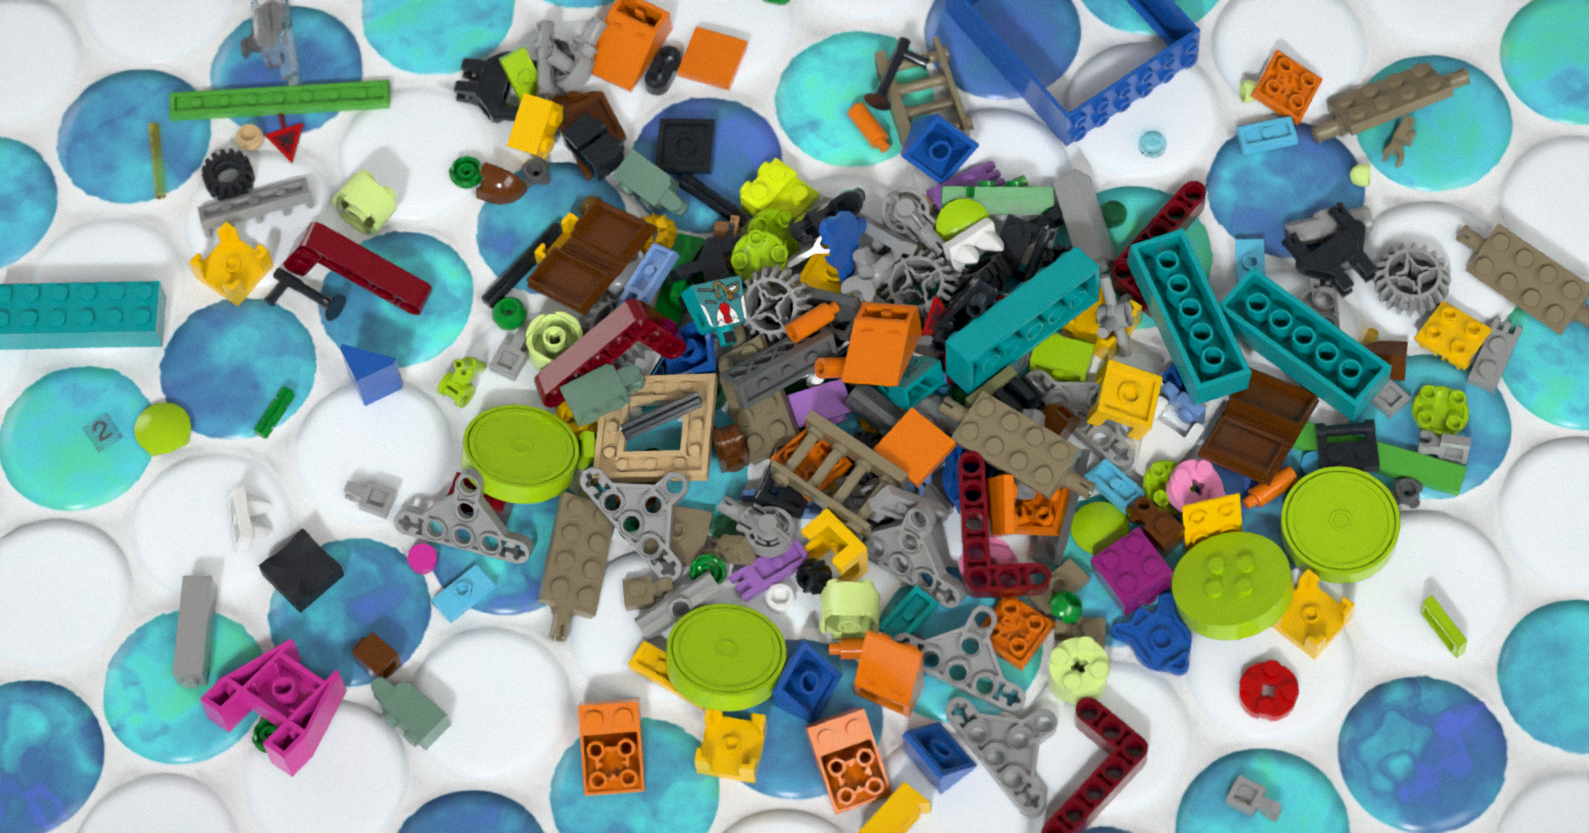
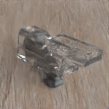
M251 0L253 28L251 35L240 42L243 58L247 59L251 52L262 53L266 70L281 68L282 79L288 80L289 86L301 85L297 41L293 28H291L293 20L290 1L270 0L268 2V0Z

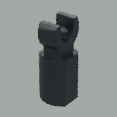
M1058 206L1050 209L1044 216L1038 215L1028 221L1048 230L1057 228L1064 223L1061 218L1063 217L1062 211ZM1033 233L1028 246L1036 242L1039 235Z

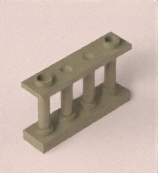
M938 36L933 37V51L921 54V56L930 58L928 64L937 62L941 74L901 84V82L896 83L894 78L887 95V100L891 103L889 111L902 149L911 130L909 122L914 117L953 108L956 120L950 123L969 137L970 131L974 130L970 114L965 115L947 63L950 61L946 45L941 46ZM885 50L874 53L875 69L880 83L889 65ZM903 59L897 72L919 66ZM945 85L948 94L947 98L912 107L903 105L902 98H904V95Z
M811 410L805 417L807 436L784 466L775 460L771 462L772 478L783 487L789 485L823 509L828 508L838 519L845 523V526L854 535L859 536V534H862L868 538L871 534V528L866 520L873 512L871 511L869 500L887 485L903 490L908 484V473ZM823 439L831 445L832 450L810 480L806 482L794 474V471L815 443ZM847 455L855 461L856 466L835 495L830 498L818 490V487L839 459ZM871 471L880 477V483L855 515L843 507L842 504L863 475Z

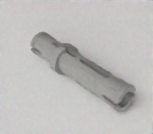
M541 20L537 22V43L535 44V53L537 54V97L551 101V99L555 98L554 66L545 61V55L551 47L556 46L554 43V22Z

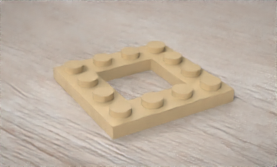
M716 373L643 375L646 379V385L644 388L639 389L638 392L629 396L631 402L624 405L620 410L612 411L598 419L593 467L603 470L614 483L659 482L670 472L681 473L689 481H709L718 385ZM694 391L699 393L703 406L683 415L680 450L626 452L627 440L622 434L620 425L630 421L631 407L663 406ZM592 475L594 483H599L600 475ZM674 477L669 482H677L682 480L679 477Z

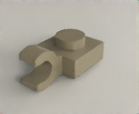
M1405 115L1393 135L1392 142L1384 149L1382 161L1386 162L1389 156L1394 155L1397 157L1395 167L1399 168L1402 166L1405 157L1404 148L1405 146L1410 147L1417 135V131L1414 130L1416 119Z
M723 534L721 538H711L710 542L713 548L702 550L703 554H714L719 558L725 557L730 564L751 566L757 559L746 536Z
M652 576L623 579L626 611L654 606L655 599L664 598L668 591L674 589L672 578L660 579L653 583Z
M1081 617L1075 625L1071 623L1065 624L1063 621H1055L1054 640L1064 641L1071 638L1088 636L1105 649L1106 618Z

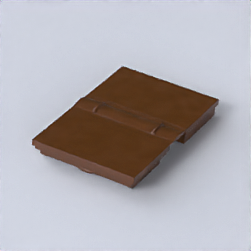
M600 199L595 200L573 226L574 229L572 230L571 237L560 249L553 247L526 279L528 288L583 315L587 314L658 229L657 226Z
M1249 367L1252 373L1248 388L1232 394L1226 409L1197 453V457L1270 486L1317 407L1319 400L1318 396L1308 390Z

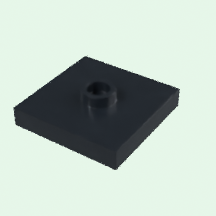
M660 118L655 165L667 174L711 175L716 132L715 119Z

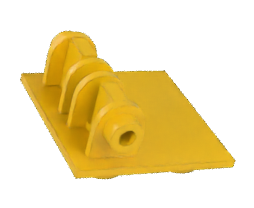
M1443 301L1416 334L1414 340L1419 343L1420 348L1424 347L1430 352H1434L1435 357L1441 355L1442 361L1448 359V362L1456 366L1457 370L1463 369L1466 371L1471 363L1470 359L1493 329Z
M1239 493L1182 506L1183 524L1181 525L1185 527L1184 540L1186 551L1212 536L1228 532H1243Z

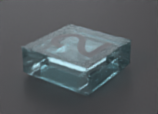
M107 412L82 427L98 453L123 438Z

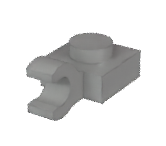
M518 329L510 346L501 343L489 364L490 371L514 382L516 381L528 360V355L525 353L527 350L525 331Z
M1422 430L1420 432L1419 441L1422 442H1419L1418 453L1423 455L1435 454L1438 455L1437 459L1451 463L1467 464L1471 437L1442 433L1440 439L1431 431Z
M371 480L367 488L352 481H347L343 490L346 493V499L360 502L358 505L359 510L387 519L398 495L396 489Z
M1241 775L1238 776L1225 800V805L1252 818L1256 811H1259L1264 817L1274 822L1280 816V808L1282 807L1280 803L1264 797L1267 793V788Z

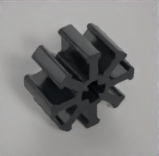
M1022 375L1021 379L1017 376L1011 378L1005 391L999 387L994 392L998 400L1018 412L1022 409L1038 410L1045 404L1042 400L1045 395L1026 375Z

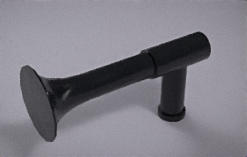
M905 37L899 38L877 90L864 96L865 102L874 109L880 111L891 109V103L887 100V95L903 59L922 67L924 70L927 68L930 58H925L908 50L911 42Z
M280 267L273 274V278L279 282L268 296L264 298L267 304L274 307L277 300L289 287L321 305L326 311L325 317L328 321H333L341 314L346 301L345 296L342 294L333 298L320 293Z

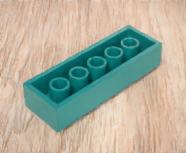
M1184 229L1130 245L1127 264L1193 406L1247 389L1252 372Z
M1077 246L1069 252L1062 253L1054 263L1047 268H1041L1025 284H1019L1006 298L997 300L981 317L973 318L966 327L960 331L953 332L946 340V374L968 395H971L1006 367L1015 363L1098 302L1100 266Z
M1254 267L1219 303L1236 338L1352 422L1389 382L1391 365Z
M160 281L0 284V350L162 347L166 294Z

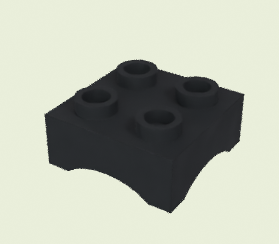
M303 528L294 535L283 549L259 565L262 575L299 613L303 612L344 576L341 565L328 555Z

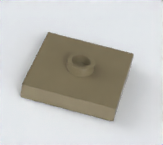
M656 502L653 513H657L661 509V503ZM675 505L672 550L681 559L684 566L690 567L698 556L703 555L702 550L706 549L713 512ZM649 538L646 540L644 551L648 555L655 554L658 551L659 544L654 538ZM665 550V552L663 553V555H662L660 558L656 559L655 561H661V562H666V563H668V562L663 558V556H665V555L668 554L667 551Z

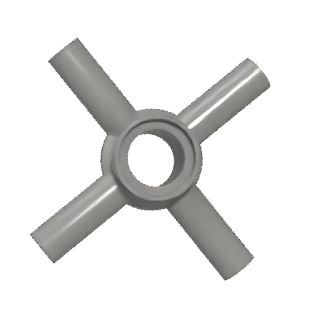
M1104 274L1100 276V285L1106 304L1099 305L1097 308V320L1100 327L1097 334L1100 338H1106L1113 330L1117 338L1120 356L1128 357L1132 352L1125 327L1133 325V310L1129 303L1130 300H1133V297L1130 294H1124L1117 301L1110 274Z

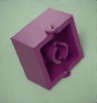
M1139 527L1090 559L1092 573L1125 617L1144 604L1147 606L1151 605L1156 601V596L1172 586L1173 571Z

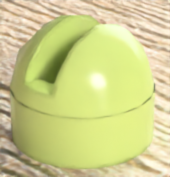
M1243 80L1240 82L1239 95L1242 103L1256 101L1250 96L1257 84L1256 81Z
M1359 164L1351 169L1350 178L1352 183L1360 187L1370 186V164Z

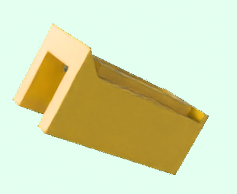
M904 781L858 833H906L921 817V814L931 813V802Z

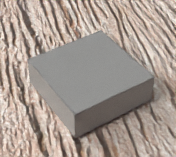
M1389 379V382L1371 403L1387 418L1391 419L1410 402L1411 397Z

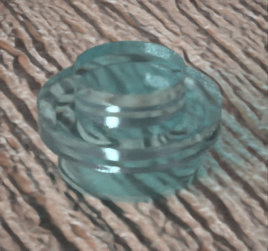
M1152 130L1141 136L1138 146L1144 156L1157 158L1166 151L1167 142L1160 132Z

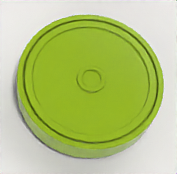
M502 405L480 413L468 424L463 436L461 465L463 471L475 469L480 472L485 482L484 493L493 498L517 504L539 503L560 495L570 486L576 474L579 444L572 429L554 414L527 405ZM468 478L470 482L475 487H477L476 482L473 479Z
M1341 466L1319 469L1300 479L1286 496L1280 519L1281 541L1289 558L1303 572L1309 569L1320 578L1319 580L1336 584L1355 583L1373 576L1391 559L1400 532L1399 508L1388 488L1377 478L1364 471Z
M1228 532L1201 541L1181 558L1173 573L1172 593L1181 619L1194 632L1215 640H1239L1267 630L1285 614L1293 598L1294 582L1288 559L1276 543L1254 533Z
M720 603L699 607L684 615L673 626L668 637L666 671L672 685L686 699L708 709L739 711L764 702L773 695L772 689L785 669L786 644L780 630L765 615L745 606Z

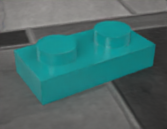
M916 585L879 624L878 632H883L892 639L899 633L913 635L939 608V602Z

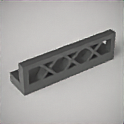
M775 282L771 284V286L776 287V289L780 293H785L788 291L784 286H782L779 283ZM807 287L804 290L805 294H813L812 298L807 299V304H812L816 307L821 303H826L827 305L832 302L837 303L840 311L834 314V320L823 328L832 332L835 339L850 342L854 319L861 306L858 298ZM782 299L776 300L774 305H777ZM793 301L790 304L791 312H793ZM770 316L763 318L769 324L781 326L779 322H775ZM843 321L850 322L845 331L834 328V325Z
M822 327L798 343L786 337L719 375L721 382L734 389L738 406L746 410L814 372L815 362L818 358L839 357L833 333Z
M858 384L843 403V405L884 436L906 414V412L869 384ZM946 459L933 471L934 474L940 470Z
M1082 448L1080 458L1078 457L1073 468H1075L1076 473L1084 477L1091 450ZM1071 490L1060 536L1038 535L1032 561L1058 568L1061 566L1079 494Z

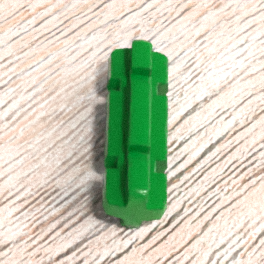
M287 387L279 389L276 394L277 399L274 398L261 416L263 420H259L255 425V434L261 438L266 439L273 431L271 428L277 425L287 410L285 406L290 405L295 398L294 392Z

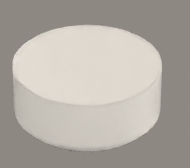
M776 583L769 587L766 592V604L769 610L776 614H785L791 611L795 605L794 590L785 583Z

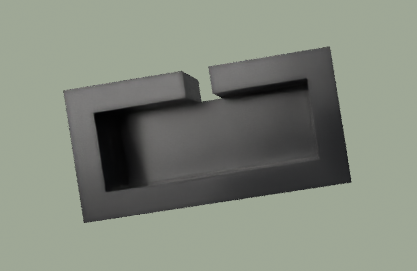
M586 113L562 131L564 146L600 182L622 163L625 148L617 137L612 138L607 133L606 126L599 118L595 120L589 113Z

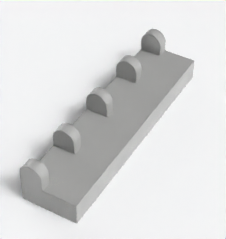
M305 177L198 207V212L205 237L208 238L211 237L210 229L222 226L225 221L235 227L234 222L256 217L258 224L263 222L261 216L263 214L283 209L284 216L290 215L288 207L306 203L307 207L312 209L314 204Z
M823 196L819 206L833 198ZM862 212L855 216L866 218V231L860 236L859 240L863 238L865 233L873 237L874 240L871 248L874 251H881L884 245L890 247V254L893 255L894 262L899 261L902 253L914 254L917 244Z

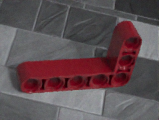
M1198 181L1185 183L1111 265L1110 278L1114 292L1121 297L1124 294H1130L1133 300L1142 306V311L1151 318L1152 315L1127 264L1130 245L1151 239L1155 235L1161 236L1179 229L1186 231L1205 208L1206 188ZM1188 197H1196L1198 200H1190ZM1172 216H1178V217H1180L1181 219L1174 220V219H1171L1170 217H1172ZM1125 274V275H1127L1128 277H1127V278H1120V277H1118L1117 275Z
M317 222L310 223L297 237L283 264L291 273L305 276L319 263L413 315L421 314L432 292V287L424 280Z
M640 299L625 301L535 376L534 384L542 403L549 408L563 404L565 399L559 387L605 364L610 365L638 341L664 358L675 359L680 357L686 351L687 346L677 324Z
M975 451L963 453L958 461L957 477L963 579L966 593L972 598L1021 597L1044 594L1047 592L1051 580L1050 569L1045 564L1038 562L991 564L984 459ZM966 463H974L979 469L976 472L969 473L964 470L963 466ZM969 491H976L979 493L980 499L969 501L966 499L965 494ZM976 519L982 523V527L972 530L966 523L969 520ZM972 548H979L984 552V555L976 559L972 558L968 551ZM1032 574H1040L1045 578V582L1037 585L1032 583L1029 577ZM1004 575H1010L1015 579V583L1011 586H1005L999 579ZM979 576L986 583L982 587H974L970 583V579Z
M1086 697L1078 701L1075 707V726L1109 756L1044 824L1041 833H1083L1147 763V741L1094 698ZM1089 711L1096 716L1092 719H1085L1081 714ZM1114 730L1119 735L1115 738H1108L1104 735V732ZM1130 749H1137L1142 754L1137 757H1132L1128 755L1127 751ZM1117 770L1122 776L1111 778L1107 775V772ZM1097 791L1102 797L1094 800L1089 798L1087 794ZM1073 812L1078 813L1082 816V819L1071 821L1067 815Z

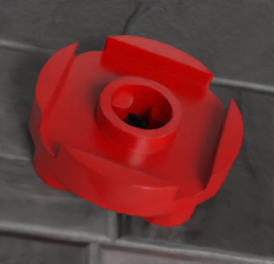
M1276 660L1254 664L1244 672L1240 679L1239 702L1244 711L1253 718L1279 721L1287 717L1295 708L1299 696L1297 679L1287 667L1281 665ZM1263 687H1274L1275 696L1271 697L1268 694L1263 696L1261 694L1264 689Z

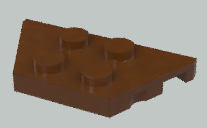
M569 91L568 95H555V98L551 99L552 102L564 107L562 111L563 120L558 127L561 134L564 129L586 113H589L595 120L599 118L604 123L608 131L607 133L612 138L617 137L622 144L626 141V134L603 91H589L588 93ZM573 155L586 182L591 180L593 175Z

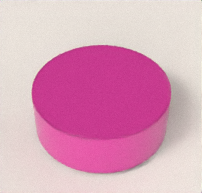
M428 544L413 546L407 555L411 570L417 574H428L437 566L438 558L436 551Z

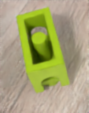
M1055 332L1033 349L1030 358V371L1043 370L1054 380L1062 382H1087L1094 359L1093 351L1095 344H1091L1081 338L1070 339L1062 337L1059 333Z

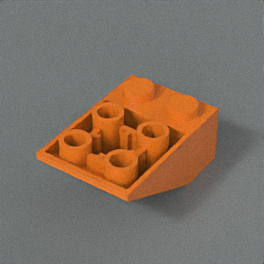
M616 0L604 21L608 27L595 45L597 54L593 57L594 66L591 72L592 75L632 92L656 53L672 31L670 12L644 0Z
M862 302L854 319L842 382L898 387L922 335L918 306Z
M867 630L854 682L855 695L910 717L924 688L923 653L912 644L904 643L902 645L893 641L889 635L883 632L874 633Z
M640 698L580 702L578 705L585 796L645 791Z
M859 706L803 726L814 760L836 815L892 795L865 709Z

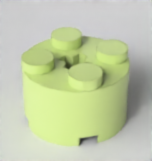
M362 169L359 173H354L332 198V205L334 208L339 205L343 211L340 216L353 228L364 234L369 230L371 231V236H375L397 210V205L394 201L397 195L390 187H382L376 182L374 176L369 171Z
M555 311V314L549 315L544 313L536 317L528 326L526 345L531 364L538 372L542 371L583 336L579 322L572 315L561 311Z
M839 579L827 581L826 587L821 592L819 627L823 634L826 635V631L833 634V639L840 641V638H865L867 630L874 633L879 631L880 594L874 588L872 581L865 579L857 582H843Z
M1088 636L1071 638L1060 643L1051 652L1049 660L1048 681L1055 697L1062 702L1074 704V706L1082 698L1091 697L1099 700L1102 697L1109 678V659L1104 649Z

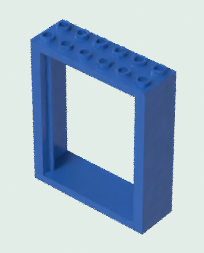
M945 0V11L1065 146L1072 142L1081 141L1089 131L1095 127H1102L1110 117L1118 112L1126 111L1134 101L1140 97H1147L1155 87L1161 83H1168L1174 78L1176 73L1182 69H1189L1198 59L1201 30L1173 0H1126L1168 47L1067 113L972 5L979 0Z

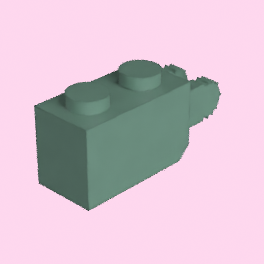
M631 149L612 175L620 181L617 186L630 196L633 192L641 196L638 202L651 211L656 207L662 212L667 208L678 216L686 214L689 207L688 203L677 195L679 182L637 151Z
M605 364L559 387L579 428L586 424L594 423L598 418L612 411L620 410L624 405L631 402L629 396L638 392L639 389L644 388L646 385V379L641 375V368L636 364H632L616 371L614 366Z
M378 677L373 679L370 686L374 697L379 701L382 709V719L393 729L398 726L404 731L403 736L414 747L419 744L427 750L451 726L448 715L411 683L400 682L395 687L392 683L386 681V678Z

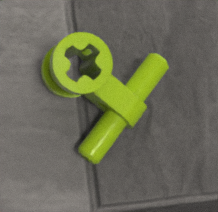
M476 357L456 359L454 361L456 371L448 372L438 384L437 392L442 396L447 395L453 399L455 405L459 408H464L472 400L476 391L472 382L478 372H483L487 368L486 362L478 360Z

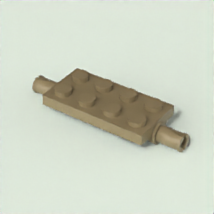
M1427 62L1414 65L1408 70L1398 74H1391L1385 79L1366 84L1362 88L1340 94L1336 98L1326 101L1328 111L1333 115V120L1311 127L1312 136L1317 144L1338 135L1343 137L1351 134L1353 136L1453 96L1454 89L1470 84V76L1464 67L1442 76Z
M1499 223L1486 239L1467 225L1460 230L1470 238L1468 239L1458 233L1456 241L1476 253L1466 272L1561 336L1572 322H1579L1589 329V308L1586 303L1589 297V284Z
M743 324L733 329L737 339V343L732 345L733 349L716 359V372L734 421L738 423L740 431L743 432V440L748 452L750 464L757 465L769 459L773 448H783L799 435L800 431L784 388L744 410L738 406L734 389L721 382L719 374L768 348L766 339L763 336L758 335L748 341Z
M983 390L969 409L949 396L944 399V402L947 404H941L939 413L959 423V426L951 436L956 445L966 451L979 453L986 463L1006 475H1013L1016 481L1048 500L1052 498L1056 490L1059 488L1064 489L1065 487L1086 500L1091 497L1089 491L1094 492L1096 483L1075 472V468H1073L1076 460L1082 453L1081 448Z
M591 481L588 484L589 487H597L598 483H594V481ZM581 485L579 486L578 496L565 491L559 495L537 600L547 604L551 609L553 618L548 638L554 640V636H556V642L567 641L570 618L582 616L592 619L596 616L613 530V523L587 495ZM606 506L607 509L610 510V511H615V510H616V509H614V508H611V507Z

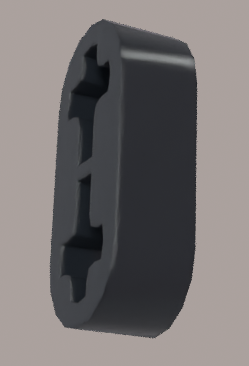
M664 46L656 53L644 78L646 90L650 94L655 96L663 95L672 85L681 63L680 51L676 47ZM670 56L673 57L674 61L669 60L665 67L664 59H669ZM661 74L662 82L653 85L652 81H657Z

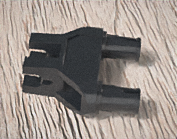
M512 51L501 52L487 60L463 58L461 70H464L463 78L478 81V83L456 80L454 93H457L456 101L477 105L492 123L499 124L503 120L515 122L519 106L506 104L511 84L499 61V58ZM531 59L537 71V60Z
M861 188L845 190L826 203L804 214H798L788 224L790 234L796 241L803 244L814 240L820 236V222L830 216H836V211H850L856 216L863 208L866 199L865 192Z
M1339 202L1336 204L1337 208L1333 206L1327 213L1342 230L1340 234L1314 251H1309L1296 232L1290 234L1291 238L1287 236L1281 244L1296 261L1295 268L1300 274L1330 282L1337 292L1345 298L1353 292L1352 287L1354 286L1353 281L1345 272L1347 269L1353 267L1363 281L1367 283L1375 278L1374 272L1377 271V268L1363 251L1365 223L1362 220H1355L1343 202Z
M738 234L721 240L715 237L707 238L697 251L692 262L675 267L676 270L669 272L672 283L692 279L694 285L729 278L730 275L723 256L732 254L736 243L742 237ZM760 296L758 297V306L761 305ZM679 297L681 309L687 308L683 298Z
M980 272L970 280L964 290L961 289L953 297L937 319L933 328L934 338L930 344V348L934 353L939 355L945 353L948 337L953 332L960 331L966 327L973 318L981 317L985 309H989L997 297L996 286L992 282L987 284L982 281L983 275Z

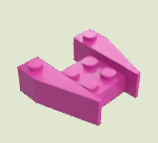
M289 639L220 678L200 698V701L208 719L228 733L251 710L278 727L263 745L271 763L293 777L313 757L347 690L338 670H335L324 681L299 663L301 658L292 639Z

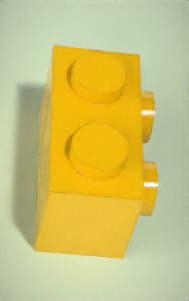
M524 93L507 146L547 160L548 154L554 147L556 129L563 120L562 111L564 107L555 102Z

